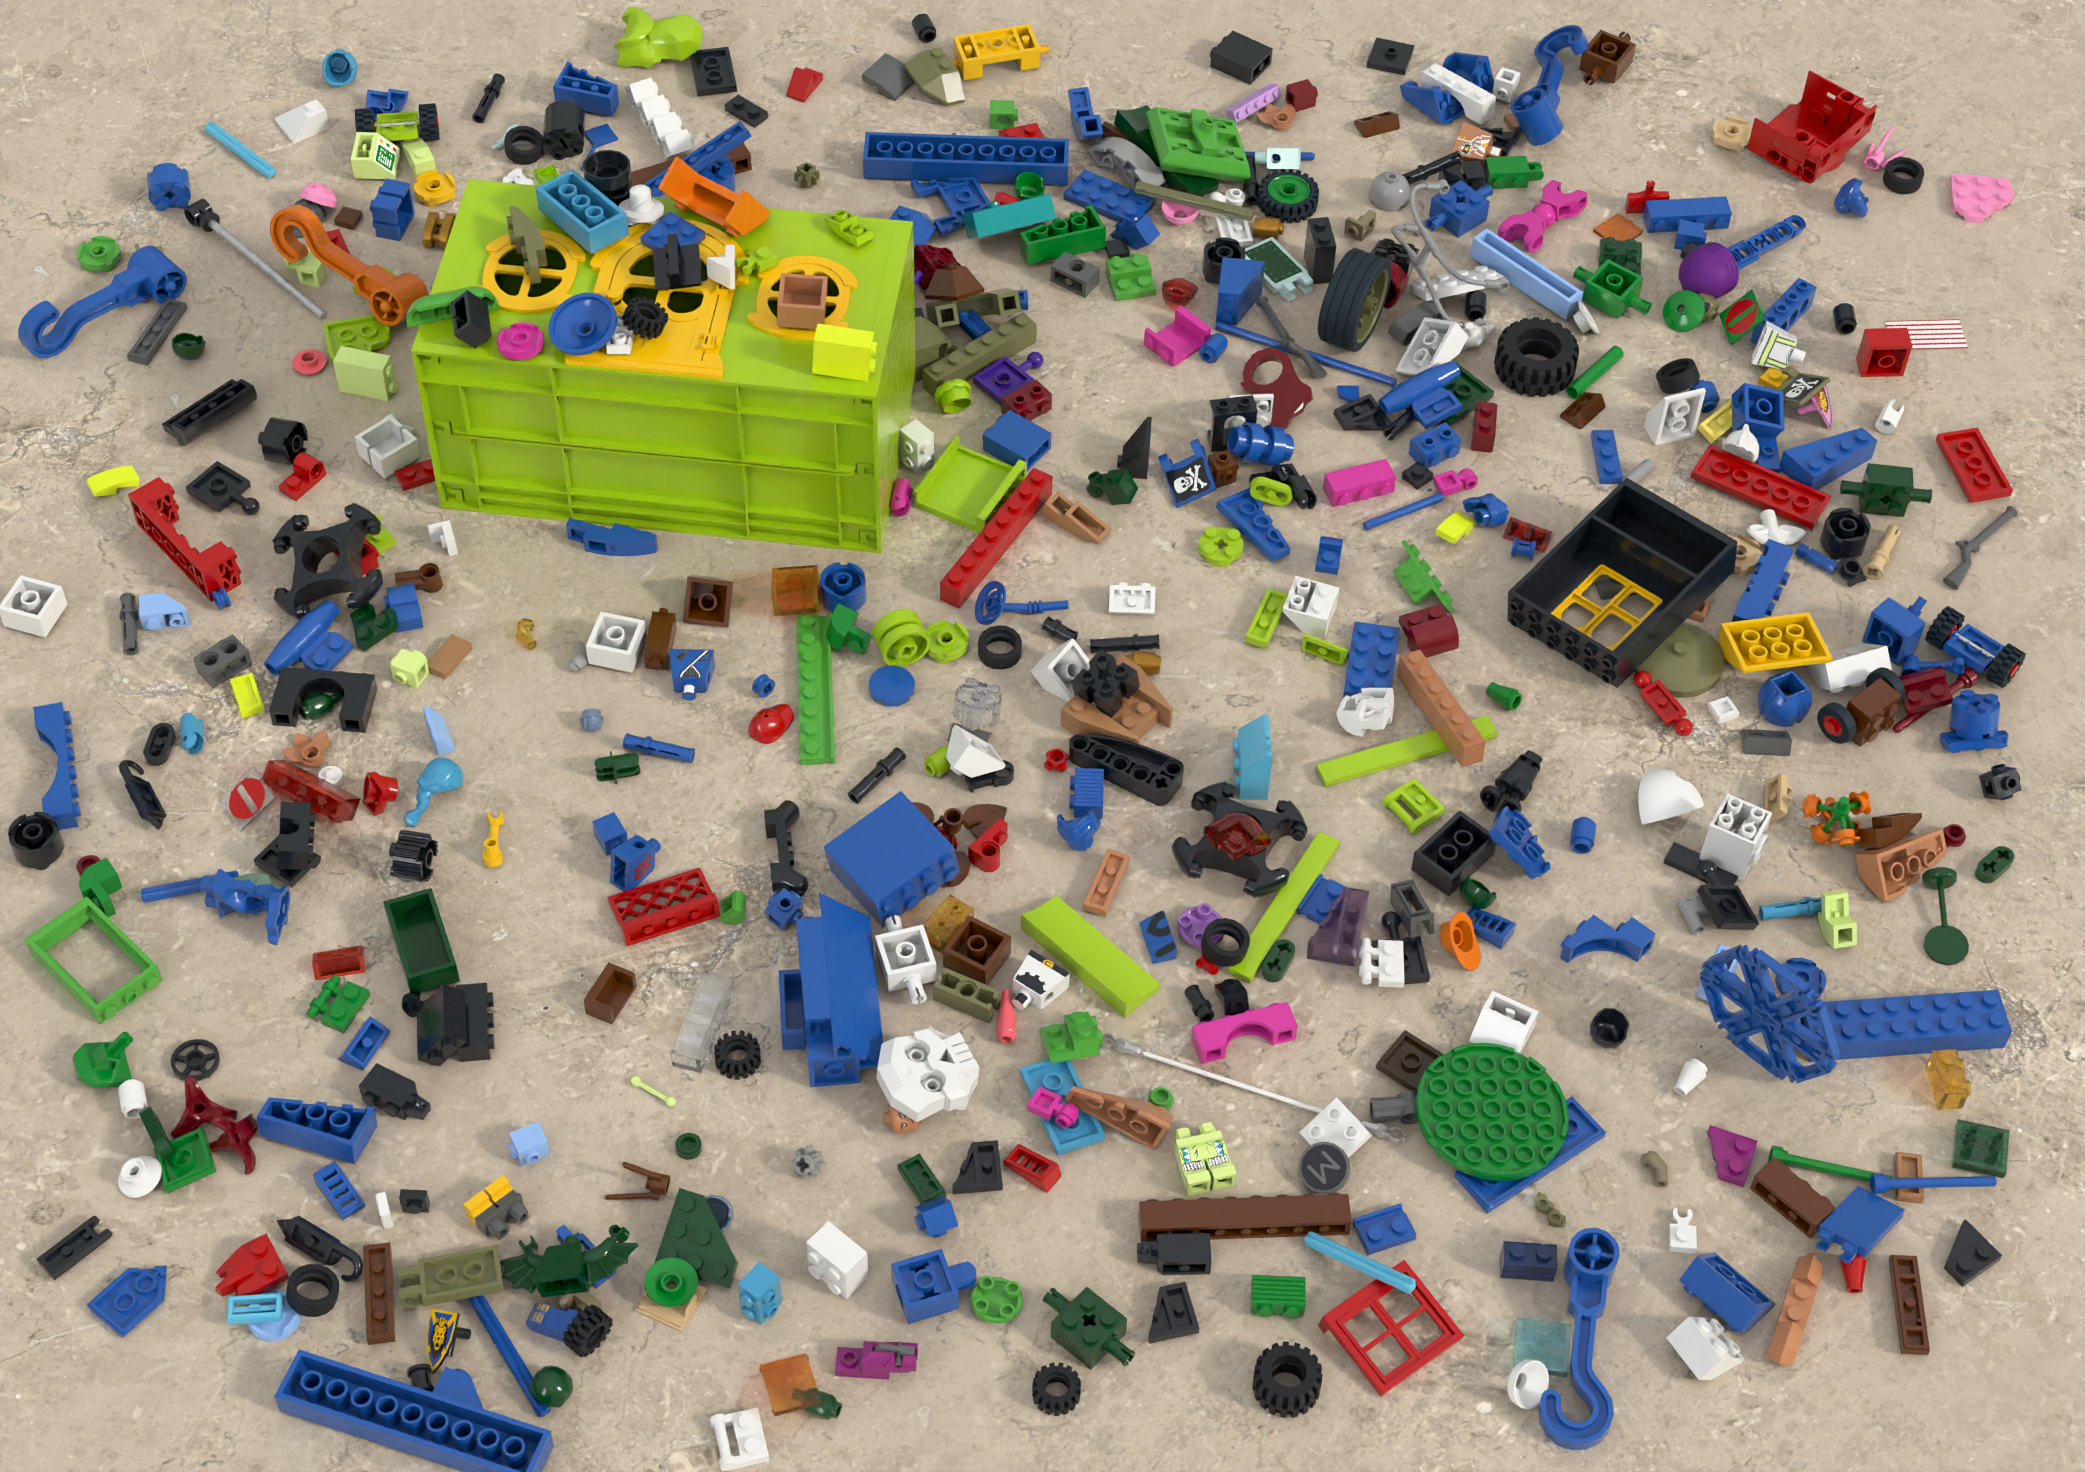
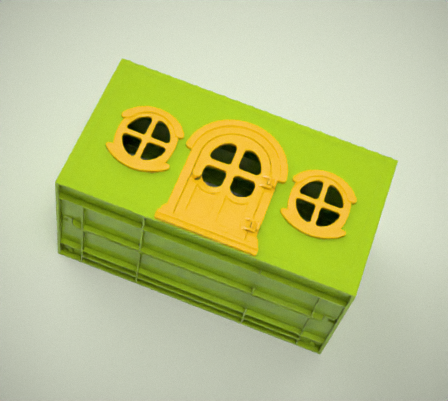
M468 179L430 295L472 286L488 289L495 295L500 306L498 309L489 310L492 336L487 342L474 349L454 336L453 320L455 319L450 318L420 325L411 350L441 509L567 522L569 518L597 525L613 526L617 523L636 529L882 554L890 514L889 503L900 463V429L908 423L916 383L913 222L857 216L858 224L873 229L874 233L873 239L857 247L841 238L827 225L825 218L833 214L767 208L771 214L766 222L744 237L739 235L738 238H735L726 232V228L689 209L686 212L674 206L675 201L671 198L651 197L659 200L664 205V214L660 217V220L671 211L705 231L706 237L698 244L700 249L702 285L657 291L655 288L653 250L641 244L640 236L655 224H648L646 222L628 225V236L591 254L539 210L536 187L538 186ZM510 206H515L528 216L543 239L548 266L539 267L541 283L532 284L531 276L525 274L523 262L528 261V259L523 260L522 254H517L516 245H511L509 232L513 230H508L506 216H511ZM725 245H735V261L740 257H747V252L765 245L779 258L778 266L760 273L754 269L751 274L743 276L742 267L736 268L735 289H729L707 276V258L721 257V254H725ZM781 273L828 276L824 324L874 332L873 342L878 344L876 356H872V358L876 359V367L874 373L870 372L868 382L812 373L816 329L777 326V304ZM581 293H596L606 297L614 306L617 315H623L632 298L635 299L637 296L640 299L642 296L646 297L648 301L650 298L653 299V303H660V308L664 307L665 313H668V322L658 338H652L651 340L647 336L643 339L640 338V334L634 335L631 354H607L606 343L599 350L587 355H568L555 347L550 339L548 330L549 321L555 309L566 299ZM520 322L538 326V329L544 335V347L540 353L526 360H511L501 355L497 347V336L504 328L507 330L511 328L510 325Z

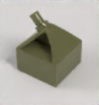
M922 316L915 318L917 382L923 380L924 368L944 358L946 352L952 353L957 350V346L951 344V341L941 329Z

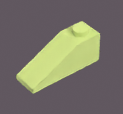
M420 137L411 141H400V146L416 180L420 174L436 170L433 155L427 144Z

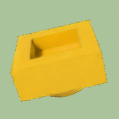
M1769 367L1760 377L1758 383L1777 390L1789 377L1786 374H1782L1780 370Z

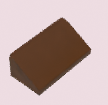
M1391 111L1354 121V125L1364 138L1400 128L1398 114Z
M1584 392L1560 414V418L1578 429H1583L1606 407L1602 394Z

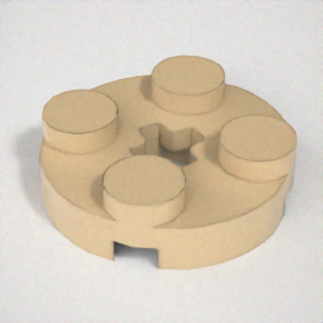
M1734 116L1725 117V120L1719 121L1720 119L1716 120L1711 132L1713 144L1738 152L1743 151L1749 143L1752 127L1750 129L1747 126L1748 122Z
M1739 534L1738 537H1731L1737 541L1736 553H1743V555L1736 554L1734 572L1739 576H1745L1748 572L1756 569L1762 552L1760 551L1759 543L1754 538L1745 534Z

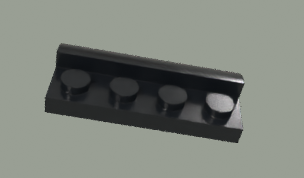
M231 379L162 423V426L166 432L177 438L181 446H186L256 401L257 393L255 387L243 379L239 381Z

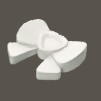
M521 168L515 169L508 176L503 177V182L505 183L515 182V184L534 185L533 180L527 179L523 175Z

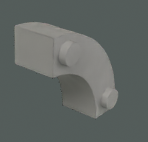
M1107 137L1089 148L1098 167L1105 166L1112 169H1120L1123 172V177L1131 184L1134 190L1137 181L1157 186L1166 181L1161 168L1156 166L1150 157L1139 147L1123 138Z

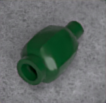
M338 692L332 695L325 693L313 695L304 700L303 706L299 707L300 715L304 720L318 719L329 713L333 709L334 704L342 700L341 695Z
M795 1390L792 1396V1400L801 1403L807 1413L821 1419H837L842 1409V1403L837 1402L835 1396L823 1391L810 1390L803 1393Z

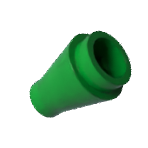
M1492 682L1486 690V694L1491 696L1506 710H1516L1522 701V695L1514 688Z

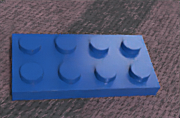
M1085 169L1064 192L1065 200L1084 208L1092 204L1098 214L1117 222L1123 219L1128 221L1134 215L1141 216L1147 214L1155 205L1154 198L1137 194L1133 189Z
M1354 621L1343 697L1346 695L1351 697L1362 693L1361 688L1392 687L1400 628Z

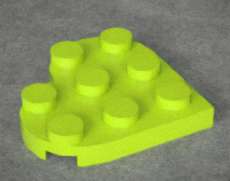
M374 315L323 323L329 358L332 364L341 346L369 352L386 349L389 346V340L391 339L390 326L382 324Z

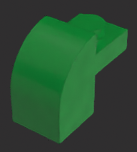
M839 603L831 615L826 630L827 639L838 651L845 646L864 655L872 635L855 627L859 615L858 612Z
M104 858L83 872L79 880V887L83 898L87 896L107 917L116 914L108 895L121 889L122 885L118 873L108 859Z

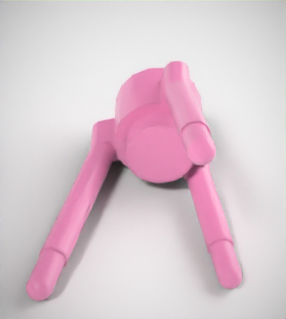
M1893 126L1889 128L1876 150H1873L1875 143H1871L1863 160L1869 170L1875 171L1878 168L1883 170L1890 160L1906 153V149H1903L1884 161L1885 155L1881 149L1894 130Z

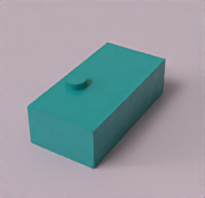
M1051 194L1034 196L1002 205L999 204V201L987 204L988 208L962 214L968 239L980 238L1056 219Z

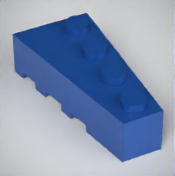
M1770 539L1767 540L1764 553L1760 555L1754 574L1752 573L1746 591H1744L1735 610L1732 622L1766 618L1767 615H1772L1776 605L1773 602L1774 600L1779 601L1783 588L1780 587L1781 585L1786 586L1791 574L1787 570L1794 548Z

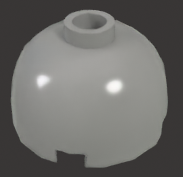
M1384 172L1373 180L1369 191V199L1371 203L1373 201L1377 204L1378 209L1387 212L1398 211L1400 207L1404 205L1406 207L1409 202L1410 186L1403 175L1396 172Z

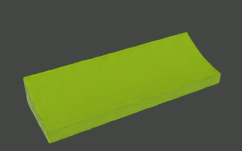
M1057 895L1043 905L1021 914V929L1124 1018L1160 990V983Z

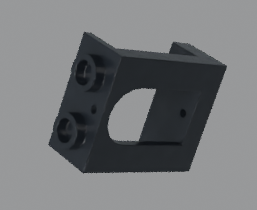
M1253 395L1210 400L1212 425L1211 430H1207V439L1211 452L1228 449L1227 439L1232 429L1224 428L1225 421L1228 418L1242 416L1245 418V422L1256 423L1257 408Z

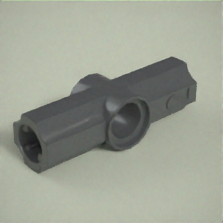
M1404 1091L1396 1097L1370 1098V1117L1372 1121L1400 1120L1403 1124L1417 1123L1415 1114L1416 1091Z

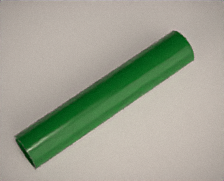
M1618 346L1610 348L1566 387L1568 396L1572 399L1578 398L1623 358L1624 353L1622 349Z

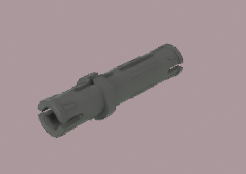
M127 592L120 596L121 611L119 612V617L122 620L123 652L131 656L139 651L136 625L138 611L135 608V595Z

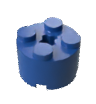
M723 155L709 166L697 172L699 175L735 192L734 165L727 155Z
M162 163L154 166L153 171L147 173L148 198L156 210L165 211L167 208L175 207L183 209L189 205L191 198L188 171L185 168L182 170L177 167V164Z
M840 562L827 566L822 571L820 593L821 602L824 607L833 612L839 603L857 611L865 604L866 579L864 571L859 566L847 562V565H840Z
M1962 690L1960 695L1952 700L1951 731L1955 729L1956 735L1969 739H1982V735L1989 734V737L1996 735L2000 714L1998 696L1995 694H1976L1972 690Z

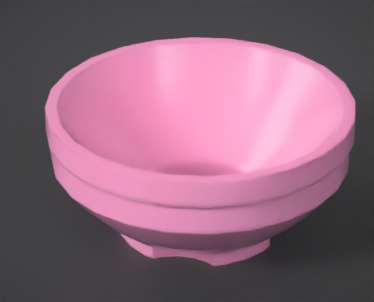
M312 182V184L303 187L299 193V196L336 208V196L332 188Z
M1165 200L1162 202L1163 216L1175 225L1190 223L1198 216V208ZM1182 214L1185 218H1176L1174 216Z

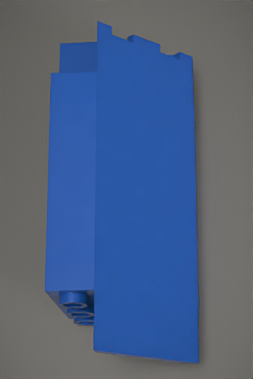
M819 893L821 917L796 919L810 1087L861 1083L860 1069L878 1068L880 1050L883 1043L871 920L869 916Z

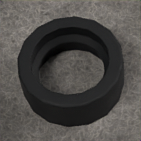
M517 126L510 129L506 133L504 140L506 156L514 163L521 165L537 162L543 154V136L539 131L529 126ZM519 140H526L535 144V147L530 150H520L512 144Z
M1893 158L1885 167L1883 182L1888 189L1898 194L1914 193L1919 190L1922 184L1924 168L1919 162L1911 158ZM1894 173H1907L1911 175L1913 178L1903 179L1897 177Z
M1682 358L1667 363L1656 373L1660 389L1666 394L1682 392L1696 384L1700 378L1695 362L1689 358Z
M1002 625L992 626L984 630L979 636L978 655L986 666L1002 670L1014 666L1020 660L1022 640L1019 633L1013 628ZM1005 641L1010 643L1013 649L1008 653L997 654L989 651L986 647L992 642Z
M1228 918L1216 919L1205 928L1201 940V949L1205 957L1212 963L1223 967L1235 966L1241 963L1246 956L1250 937L1248 931L1239 922ZM1216 934L1229 935L1239 944V949L1235 951L1222 950L1213 943L1212 936Z
M320 1264L300 1266L292 1272L288 1280L286 1300L290 1308L303 1316L318 1317L325 1315L334 1308L337 1302L339 1280L332 1270ZM308 1281L318 1282L328 1289L329 1294L321 1299H308L298 1293L297 1286Z

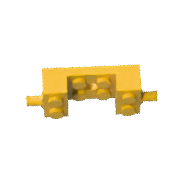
M1026 24L954 36L955 60L951 62L960 71L963 80L983 77V65L1014 59L1017 60L1021 71L1040 68V54L1049 53L1048 44L1039 46L1031 25Z

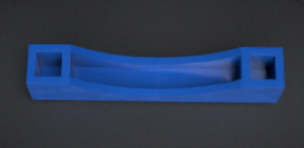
M62 702L33 707L35 727L39 738L58 757L55 779L48 792L42 798L43 812L55 819L59 830L78 827L77 817L81 816L79 802H76L75 799L79 798L77 783L74 784V779L78 777L76 767L72 765V761H76L74 748L70 747V743L74 742L72 729H68V725L72 724L70 711H65Z

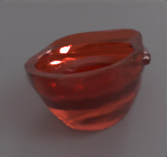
M1174 278L1164 281L1162 284L1164 302L1172 309H1176L1181 305L1185 307L1198 291L1197 285L1183 278Z

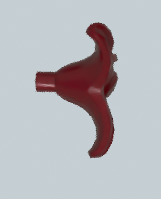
M188 1076L184 1083L186 1107L170 1135L176 1139L198 1129L203 1123H211L212 1119L218 1116H226L235 1120L238 1111L226 1108L208 1099L194 1077Z
M250 1113L237 1123L226 1116H218L212 1119V1125L224 1132L219 1136L218 1140L209 1144L211 1151L223 1150L239 1154L245 1164L244 1174L249 1175L252 1173L256 1165V1156L249 1142L258 1128L257 1120L253 1118V1114Z

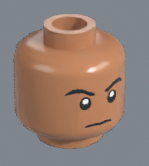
M890 1104L888 1105V1111L884 1112L886 1127H891L895 1134L916 1131L919 1124L922 1123V1120L916 1122L891 1107Z

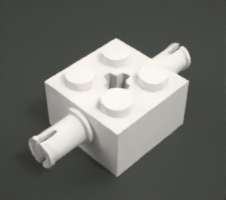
M895 915V923H893L891 916L885 921L889 933L875 936L876 955L888 992L908 988L911 1002L918 1004V997L921 1004L927 999L922 984L937 981L936 961L923 925L903 929L901 918Z

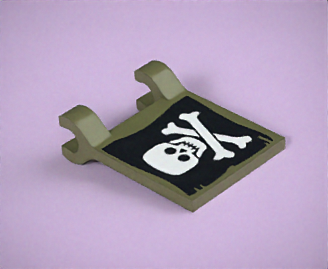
M1787 366L1781 372L1788 375L1789 378L1777 390L1783 391L1784 403L1802 406L1828 384L1830 379L1829 377L1800 373L1792 366Z

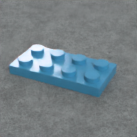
M1048 1059L1020 1068V1075L1031 1098L1040 1086L1062 1096L1061 1104L1065 1105L1067 1102L1064 1100L1072 1086L1083 1088L1071 1060L1050 1063ZM1078 1109V1118L1073 1126L1062 1128L1055 1121L1056 1115H1053L1050 1121L1040 1117L1057 1156L1104 1141L1105 1134L1098 1119Z

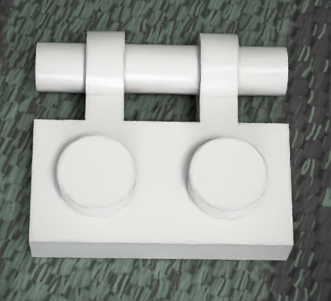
M1369 938L1361 939V946L1358 951L1361 958L1359 975L1362 977V983L1368 985L1372 983V978H1378V987L1403 988V941L1378 940L1377 948H1373ZM1371 960H1378V966H1373Z

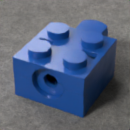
M942 1249L892 1263V1282L907 1323L911 1324L959 1309L958 1292L975 1286L976 1268L974 1265L966 1261L948 1266Z

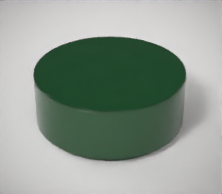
M685 1133L678 1137L676 1140V1152L679 1157L691 1160L700 1155L702 1143L699 1136L694 1133Z

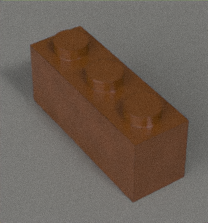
M1775 1157L1754 1175L1750 1186L1753 1192L1810 1239L1818 1232L1819 1226L1836 1208L1828 1198L1821 1196L1811 1188L1807 1181L1800 1179L1785 1163H1781Z

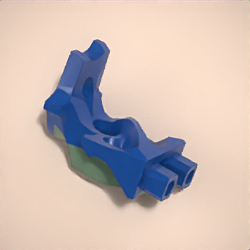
M218 869L216 876L204 875L201 890L206 892V907L217 908L219 917L235 911L256 916L257 913L266 911L265 927L267 929L268 942L272 945H278L283 926L287 925L290 905V890L288 886L276 885L269 875L259 873L244 874L232 878L222 869Z

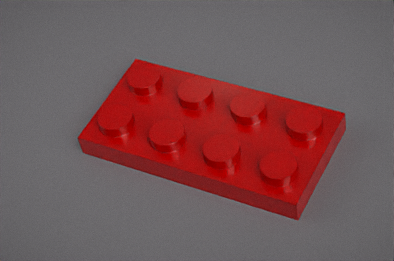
M1978 427L1937 434L1936 442L1970 503L2011 496L2013 489Z

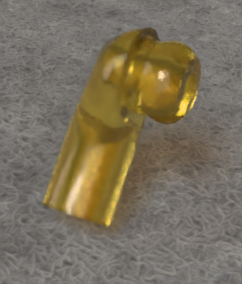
M523 618L517 624L516 638L528 650H532L537 645V642L529 635V632L533 630L531 627H534V623L531 619Z

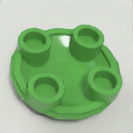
M983 1276L970 1294V1305L980 1319L989 1323L1002 1324L1011 1321L1019 1314L1023 1305L1020 1285L1015 1281H1009L1001 1277Z

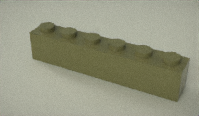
M1022 312L924 368L923 388L934 397L936 389L945 381L956 378L967 382L973 379V376L1002 357L1010 358L1036 343L1037 324Z

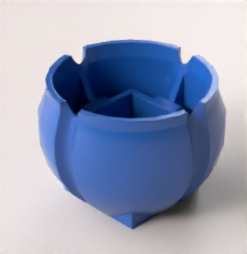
M1793 670L1769 677L1762 684L1758 693L1760 714L1765 713V719L1777 726L1789 727L1793 726L1796 721L1800 723L1809 713L1812 705L1810 688ZM1783 692H1788L1792 695L1786 697Z

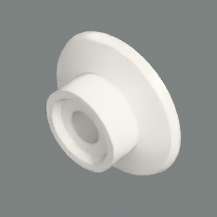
M1580 301L1578 303L1580 311L1573 315L1575 322L1583 333L1591 329L1595 334H1599L1591 314Z
M139 1156L128 1160L123 1165L118 1179L121 1193L129 1198H138L152 1191L161 1178L162 1167L160 1162L152 1156Z

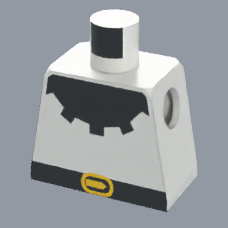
M1031 950L1013 979V993L1016 995L1012 1000L1013 1005L1021 1011L1028 1004L1033 1005L1037 1009L1045 1008L1069 988L1070 973Z

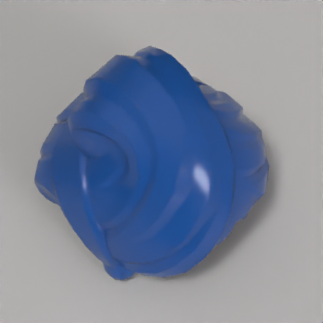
M1853 178L1840 188L1834 201L1837 211L1843 214L1850 211L1861 218L1866 216L1868 212L1866 204L1869 202V198L1865 197L1860 190L1863 184L1862 180Z
M1089 811L1088 815L1079 819L1066 821L1062 814L1057 815V830L1061 837L1068 842L1070 849L1085 851L1092 846V836L1101 825L1100 820L1096 818L1093 811Z

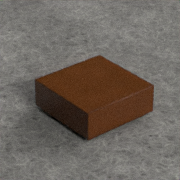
M343 206L334 219L335 225L354 230L362 219L363 213L360 210Z

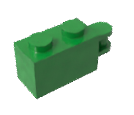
M1526 156L1486 157L1485 181L1486 184H1489L1488 187L1491 186L1492 189L1527 188L1529 181H1538L1544 177L1541 163L1528 162Z

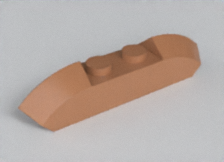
M1815 1253L1804 1255L1797 1259L1766 1357L1778 1364L1792 1366L1823 1272V1265Z

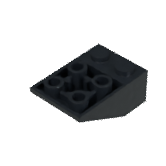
M1384 238L1379 240L1370 253L1390 259L1398 264L1408 275V278H1410L1414 266L1407 256V251L1401 244H1396L1392 239ZM1407 243L1418 256L1420 249L1415 248L1413 244Z

